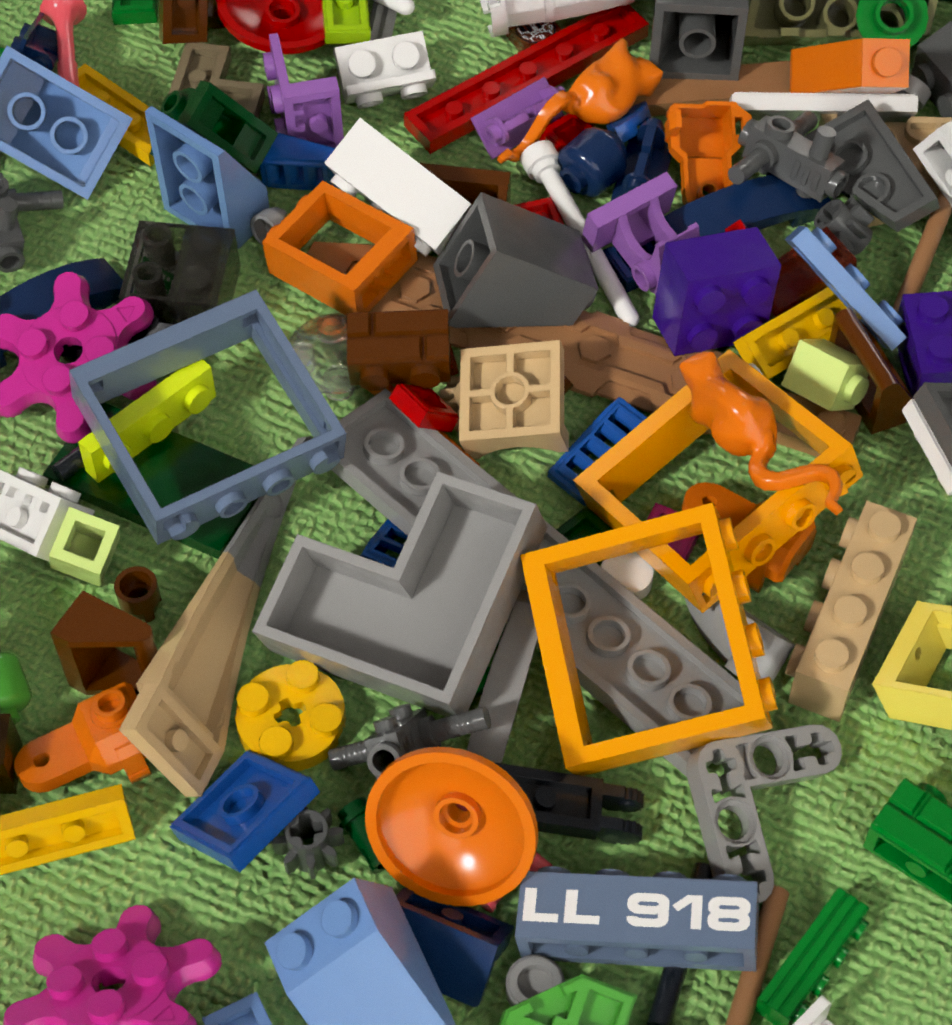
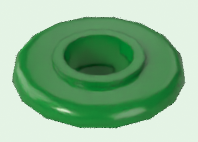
M859 0L856 12L857 27L863 38L910 39V47L915 45L923 36L929 19L925 0ZM893 3L902 8L905 13L903 26L891 28L883 23L880 12L884 5Z

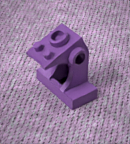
M667 172L587 213L582 233V240L591 253L612 243L631 268L633 278L639 288L643 291L650 290L655 295L657 293L665 242L700 237L697 222L688 226L687 230L677 235L666 221L664 214L670 211L677 190V184ZM654 240L656 243L653 255H650L642 246Z

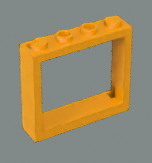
M730 349L717 359L724 376L750 395L766 399L773 409L776 420L820 454L808 465H828L838 471L843 483L840 497L847 494V489L864 476L853 445ZM685 385L573 479L587 507L610 528L616 529L642 522L622 502L708 430L707 427L695 423L689 415L692 396L688 385ZM816 481L777 491L734 527L733 530L739 545L738 550L730 551L734 571L743 569L747 576L756 567L767 563L775 551L797 532L809 527L815 517L826 508L825 499L829 493V486L824 482ZM668 544L636 552L702 613L719 600L707 551L691 565Z
M713 502L520 555L564 765L572 774L585 776L701 747L716 740L741 737L773 729L769 712L778 710L775 699L776 694L770 676L761 678L756 657L765 655L764 645L757 623H747L743 604L752 602L751 593L744 570L734 571L730 551L739 549L738 540L733 530L731 518L722 519ZM703 534L744 706L593 743L556 573Z

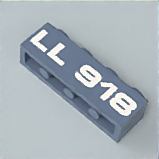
M546 866L538 869L537 872L528 871L520 883L515 940L521 958L528 955H542L559 962L757 972L758 882L746 881L743 877L733 874H720L712 879H690L681 873L671 871L659 872L654 874L653 877L629 876L626 872L617 869H602L595 874L571 873L562 867Z

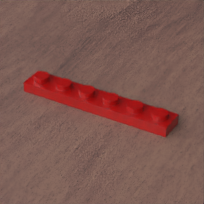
M629 4L592 13L403 114L404 127L431 154L476 130L470 118L537 80L545 77L549 86L556 87L582 73L593 62L602 58L620 39L624 38L628 43V47L648 37L649 23Z

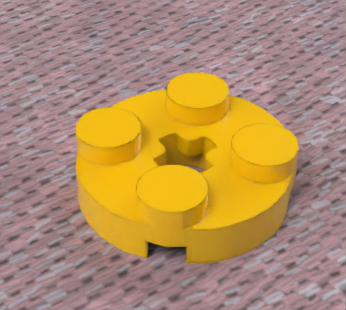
M299 660L292 664L269 668L242 686L237 693L235 722L240 742L245 751L251 750L290 769L301 771L314 767L326 760L329 750L338 746V738L343 732V726L345 728L346 723L344 699L336 683L328 675L318 671L314 663ZM287 708L303 711L299 714L300 724L291 727L288 721L278 723L276 719Z

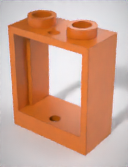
M323 180L309 194L304 195L279 225L273 226L268 231L265 239L262 241L270 274L346 316L347 313L370 312L418 261L417 249L414 247L416 241L413 227ZM329 220L375 244L346 275L300 250Z

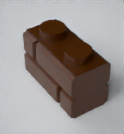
M448 309L347 313V367L350 385H360L363 389L378 391L387 388L389 384L410 383L413 386L429 389L436 387L440 382H451Z

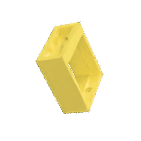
M916 601L872 683L889 718L952 730V691L927 687L945 650L952 649V606Z

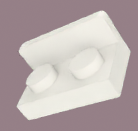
M423 31L334 47L333 50L344 103L356 102L357 108H368L382 104L384 102L383 97L400 94L403 100L428 94L427 88L433 87L437 79L435 69L430 67Z
M19 467L16 475L0 470V540L50 562L49 554L68 508L72 507L90 515H94L95 510L79 504L78 501L81 493L53 481L49 489L45 488L48 478L33 471Z

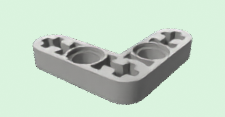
M812 724L716 740L692 753L686 765L687 779L713 877L720 874L739 875L742 873L744 876L751 875L753 881L758 882L759 903L765 901L771 895L774 887V874L752 790L813 780L833 771L840 763L842 749L838 737L831 729L823 725ZM807 745L811 748H819L821 752V758L819 759L815 756L801 757L795 761L793 759V752ZM757 746H763L773 754L776 760V768L772 775H767L756 767L753 753ZM710 761L715 765L722 764L724 774L719 777L716 773H708L706 764ZM728 791L731 792L732 796L716 803L714 802L713 795L719 792L720 795ZM722 810L734 812L739 818L741 834L737 840L730 839L721 832L718 826V817ZM745 846L747 854L741 857L737 855L729 859L727 852L730 853Z

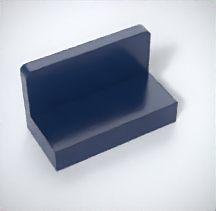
M404 887L396 897L441 993L469 1006L477 1007L483 1000L494 963L509 945L514 926L467 906H452L430 901Z

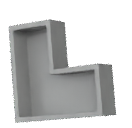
M437 471L394 568L297 534L252 632L271 652L289 659L312 662L319 670L445 717L466 712L471 706L525 581L520 555L539 549L547 530V525L535 503Z

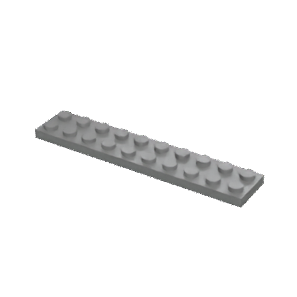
M384 389L339 420L347 433L344 458L331 470L407 536L411 531L437 471L516 497L437 430L418 428L389 399L392 393L387 389ZM545 521L547 530L539 549L569 542L566 537ZM597 563L556 573L580 685L635 733L744 706L740 684L737 679ZM524 581L516 601L530 603L526 581ZM537 639L536 647L540 650L539 642ZM701 747L663 757L687 777L686 765L688 759L694 751ZM710 761L709 763H707L706 768L713 762Z

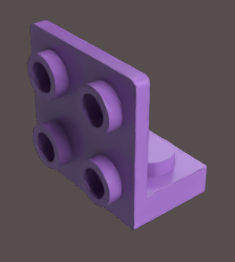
M278 33L269 34L271 52H265L262 55L267 81L274 80L275 85L267 86L271 114L280 113L281 118L274 119L275 131L336 148L344 138L340 91L336 76L289 84Z

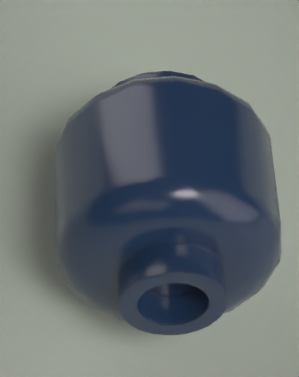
M597 127L584 129L559 152L560 176L568 190L585 197L600 196L624 175L627 167L626 147L618 135L610 130Z

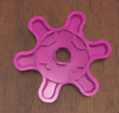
M65 272L56 278L53 287L54 302L50 310L41 317L24 320L13 314L5 313L0 315V349L9 350L19 358L18 367L14 373L0 382V416L5 418L15 417L33 404H49L56 411L55 429L58 436L67 443L76 444L92 431L72 398L69 370L128 345L133 336L146 330L151 325L154 319V311L147 300L136 296L124 298L109 309H94L89 301L90 286L88 281L77 273ZM65 344L69 347L74 345L82 346V354L76 361L69 364L60 363V356L64 351L63 346ZM156 380L122 395L129 400H136L156 386Z
M135 905L123 911L116 929L111 928L99 932L94 936L91 944H75L59 934H51L40 939L35 945L32 961L35 971L39 975L47 977V988L35 996L11 1004L4 1013L3 1025H197L196 1019L184 1007L176 1004L175 999L186 986L213 977L221 968V954L206 939H194L174 947L155 945L156 938L161 932V922L149 907ZM100 983L104 987L113 984H124L118 990L105 989L100 991L99 988Z

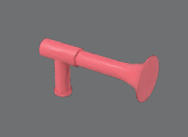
M43 0L40 5V12L44 13L43 19L46 22L55 26L57 34V73L79 87L73 31L74 25L80 23L87 13L86 4L83 0Z

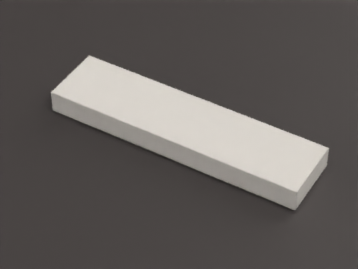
M734 92L729 100L736 102L751 114L752 119L760 120L766 115L769 117L780 115L793 121L803 112L811 111L819 121L820 114H837L838 117L868 99L884 122H907L911 116H915L918 112V96H915V94Z

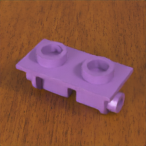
M543 77L470 118L491 160L498 157L507 148L512 149L519 145L546 102L554 94L561 90L565 91L562 86H557L556 88L549 86L546 78ZM563 111L559 112L549 124L564 116Z

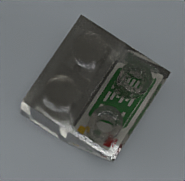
M139 220L119 294L120 302L129 296L140 297L151 304L155 317H163L166 322H182L232 300L241 267L235 229Z

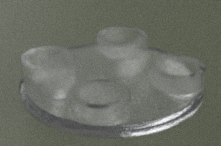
M335 313L315 317L302 324L293 333L289 342L321 393H325L331 400L343 401L350 398L354 390L361 387L360 385H350L347 367L346 315Z

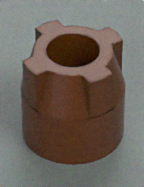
M133 566L123 570L117 576L114 583V590L120 609L140 620L144 619L146 623L153 621L158 603L162 601L155 574L150 569L142 566Z

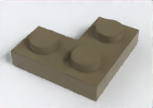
M185 43L168 94L172 91H181L188 87L196 89L200 81L211 82L257 118L260 116L265 99L264 84L226 79L232 60L230 46Z

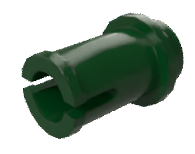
M360 797L351 801L339 811L337 815L341 821L339 828L343 829V835H350L367 861L369 869L375 874L386 869L379 862L370 845L365 825L367 799L366 797Z

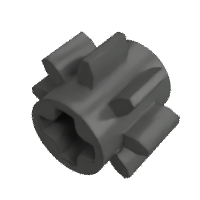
M850 197L845 204L840 199H834L826 203L818 211L814 219V226L820 228L836 245L837 249L832 253L835 259L841 252L848 257H852L863 251L871 241L873 232L867 225L874 220V217L853 197Z
M306 806L282 830L284 835L277 836L272 840L274 854H286L283 862L287 874H291L298 869L307 872L311 879H316L317 871L323 869L327 864L333 867L338 866L337 853L332 847L345 843L343 829L339 827L330 828L332 815L329 808L319 813L309 810ZM313 838V844L303 845V839Z

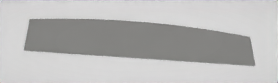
M516 601L484 685L478 708L483 706L487 708L491 718V728L471 733L467 751L481 755L494 763H502L538 639L530 603Z

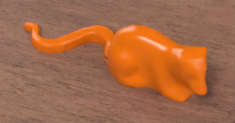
M624 38L620 39L602 58L586 68L567 92L561 90L554 94L538 113L521 143L513 150L508 148L498 156L497 161L500 164L507 160L512 162L520 161L522 152L531 144L539 141L549 122L562 110L567 114L575 115L586 123L606 125L621 119L629 112L638 96L650 97L653 95L661 81L663 71L647 59L632 56L628 50L627 41Z
M699 352L680 363V371L692 396V403L689 408L690 417L695 423L710 429L715 442L726 452L735 456L752 455L748 464V473L755 486L764 491H780L811 482H824L829 486V493L825 499L826 508L836 516L843 511V508L837 503L842 493L843 483L838 471L830 466L810 464L780 472L767 469V464L777 449V424L773 409L766 399L750 395L724 376L714 352Z

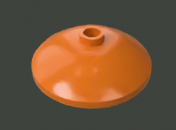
M427 747L406 753L394 760L382 771L367 799L365 809L366 832L379 862L401 885L430 901L464 907L482 905L498 900L510 893L521 883L527 875L536 855L538 824L527 795L514 778L504 769L489 759L467 750L452 747ZM455 803L466 807L469 811L459 809Z

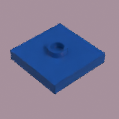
M247 750L203 792L201 797H198L171 823L170 828L180 841L240 873L320 793V790L312 778L251 750Z

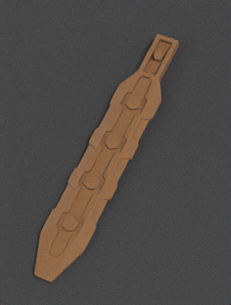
M314 241L307 254L346 275L374 245ZM417 251L418 261L370 312L443 309L433 267L437 258L430 255L425 257ZM583 311L571 326L454 328L449 326L450 345L460 349L560 340L564 348V375L574 385L570 389L571 391L591 398L598 395L612 401L621 397L634 408L650 414L687 385L679 365L687 358L699 353L674 356L664 337L631 327L629 323L624 322L620 318L598 311L593 313ZM711 349V350H706V351H702V352H714V354L716 355V358H717V359H718L722 354H724V353H722V352H719V351H716V350H713V349ZM783 390L853 445L863 416L845 410L828 411L800 395ZM776 420L778 444L816 457L820 455ZM708 429L702 435L711 434V430Z

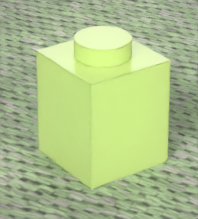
M800 339L781 386L828 411L853 410L855 405L861 402L868 390L869 379L867 377L869 374L857 355L825 339Z
M69 507L49 554L51 569L100 587L120 540V526Z

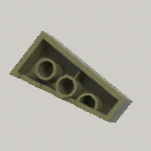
M749 0L743 46L821 45L863 38L858 30L856 20L859 0ZM925 0L929 19L925 33L915 45H919L930 35L938 0ZM890 3L882 7L880 16L885 25L891 28H900L904 25L905 13L900 6Z

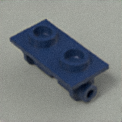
M40 12L32 25L24 23L19 37L15 36L11 48L53 71L56 62H58L57 34L55 30L41 25L44 13Z
M657 118L647 119L646 122L639 126L638 135L628 141L626 147L627 167L624 175L616 181L611 201L665 172L668 173L672 155L668 151V143L665 142V128L661 120Z

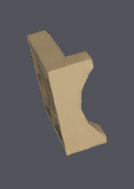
M560 340L461 349L459 442L464 451L472 458L480 459L482 456L494 451L514 447H535L556 452H569V432L564 424V348Z

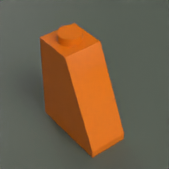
M860 38L792 49L790 51L789 93L892 94L909 88L910 39Z

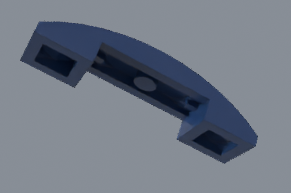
M766 175L705 195L672 211L664 217L677 235L687 230L688 226L695 222L699 225L700 236L723 233L727 227L739 219L748 228L758 227L759 230L785 221H789L791 227L794 228L814 221L818 211L831 199L828 196L822 202H819L813 198H802L796 193L795 187L774 175Z
M104 258L78 261L42 273L1 295L0 315L5 313L13 314L24 320L41 317L50 310L54 302L53 287L56 278L65 272L77 273L88 281L90 286V305L97 310H103L126 297L129 286ZM0 349V369L7 365L4 352L8 350Z

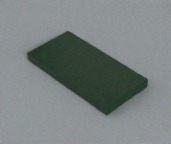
M101 403L109 419L121 411V409L107 403ZM173 431L161 442L152 443L132 458L161 508L254 466ZM66 442L43 473V476L48 478L47 485L50 486L53 481L81 493V500L147 528L116 473L110 474L100 483H97L85 471V467L65 482H62L55 475L51 466L79 446L78 443ZM258 498L249 502L238 514L229 518H221L219 516L200 525L198 530L189 537L175 541L219 559Z

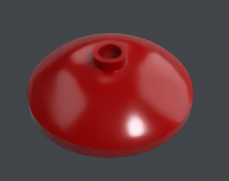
M216 0L217 13L225 28L239 41L252 48L271 52L269 34L274 33L279 35L283 54L304 53L325 45L321 0Z

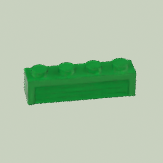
M838 887L758 997L755 1012L773 1025H791L795 1023L809 1008L806 1003L813 994L819 997L828 985L830 978L826 975L832 966L839 969L850 953V950L846 947L852 938L859 941L867 930L870 923L865 919L869 907Z

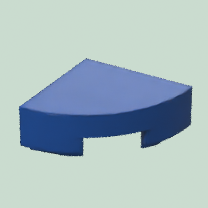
M646 101L632 106L629 112L621 119L611 124H606L607 129L618 135L623 143L637 136V126L652 118Z

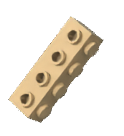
M867 500L859 520L853 517L848 518L839 542V546L846 549L841 561L835 558L831 559L821 588L829 590L824 603L814 600L803 629L811 633L806 646L796 643L785 674L794 677L788 703L840 722L907 554L917 518Z

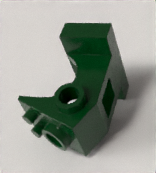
M200 81L196 89L188 87L181 91H172L161 105V112L225 150L246 170L253 174L257 173L278 135L275 130L211 82Z

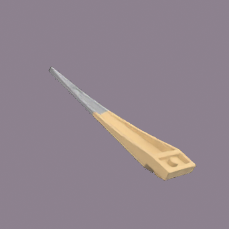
M311 436L298 438L293 447L310 440ZM296 481L288 490L279 495L268 496L266 494L258 498L136 683L139 694L119 728V731L185 797L202 796L225 751L231 710L250 624L274 542Z

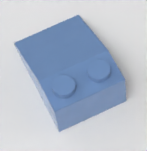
M6 46L0 57V151L88 200L133 118L13 48Z
M150 106L145 111L164 209L235 253L253 236L250 227L252 217L262 210L269 208L267 187L225 150L153 106Z
M353 878L264 942L286 995L308 1025H456L391 886Z

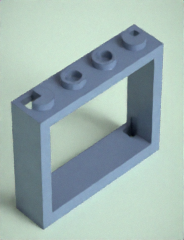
M253 290L69 370L72 398L157 545L170 539L182 540L196 532L200 525L219 516L221 518L232 517L241 512L249 502L266 494L268 496L279 495L288 490L296 480L313 472L317 475L326 473L337 466L340 460L344 458L347 433L257 290ZM252 338L312 434L313 439L161 508L102 408L101 403Z

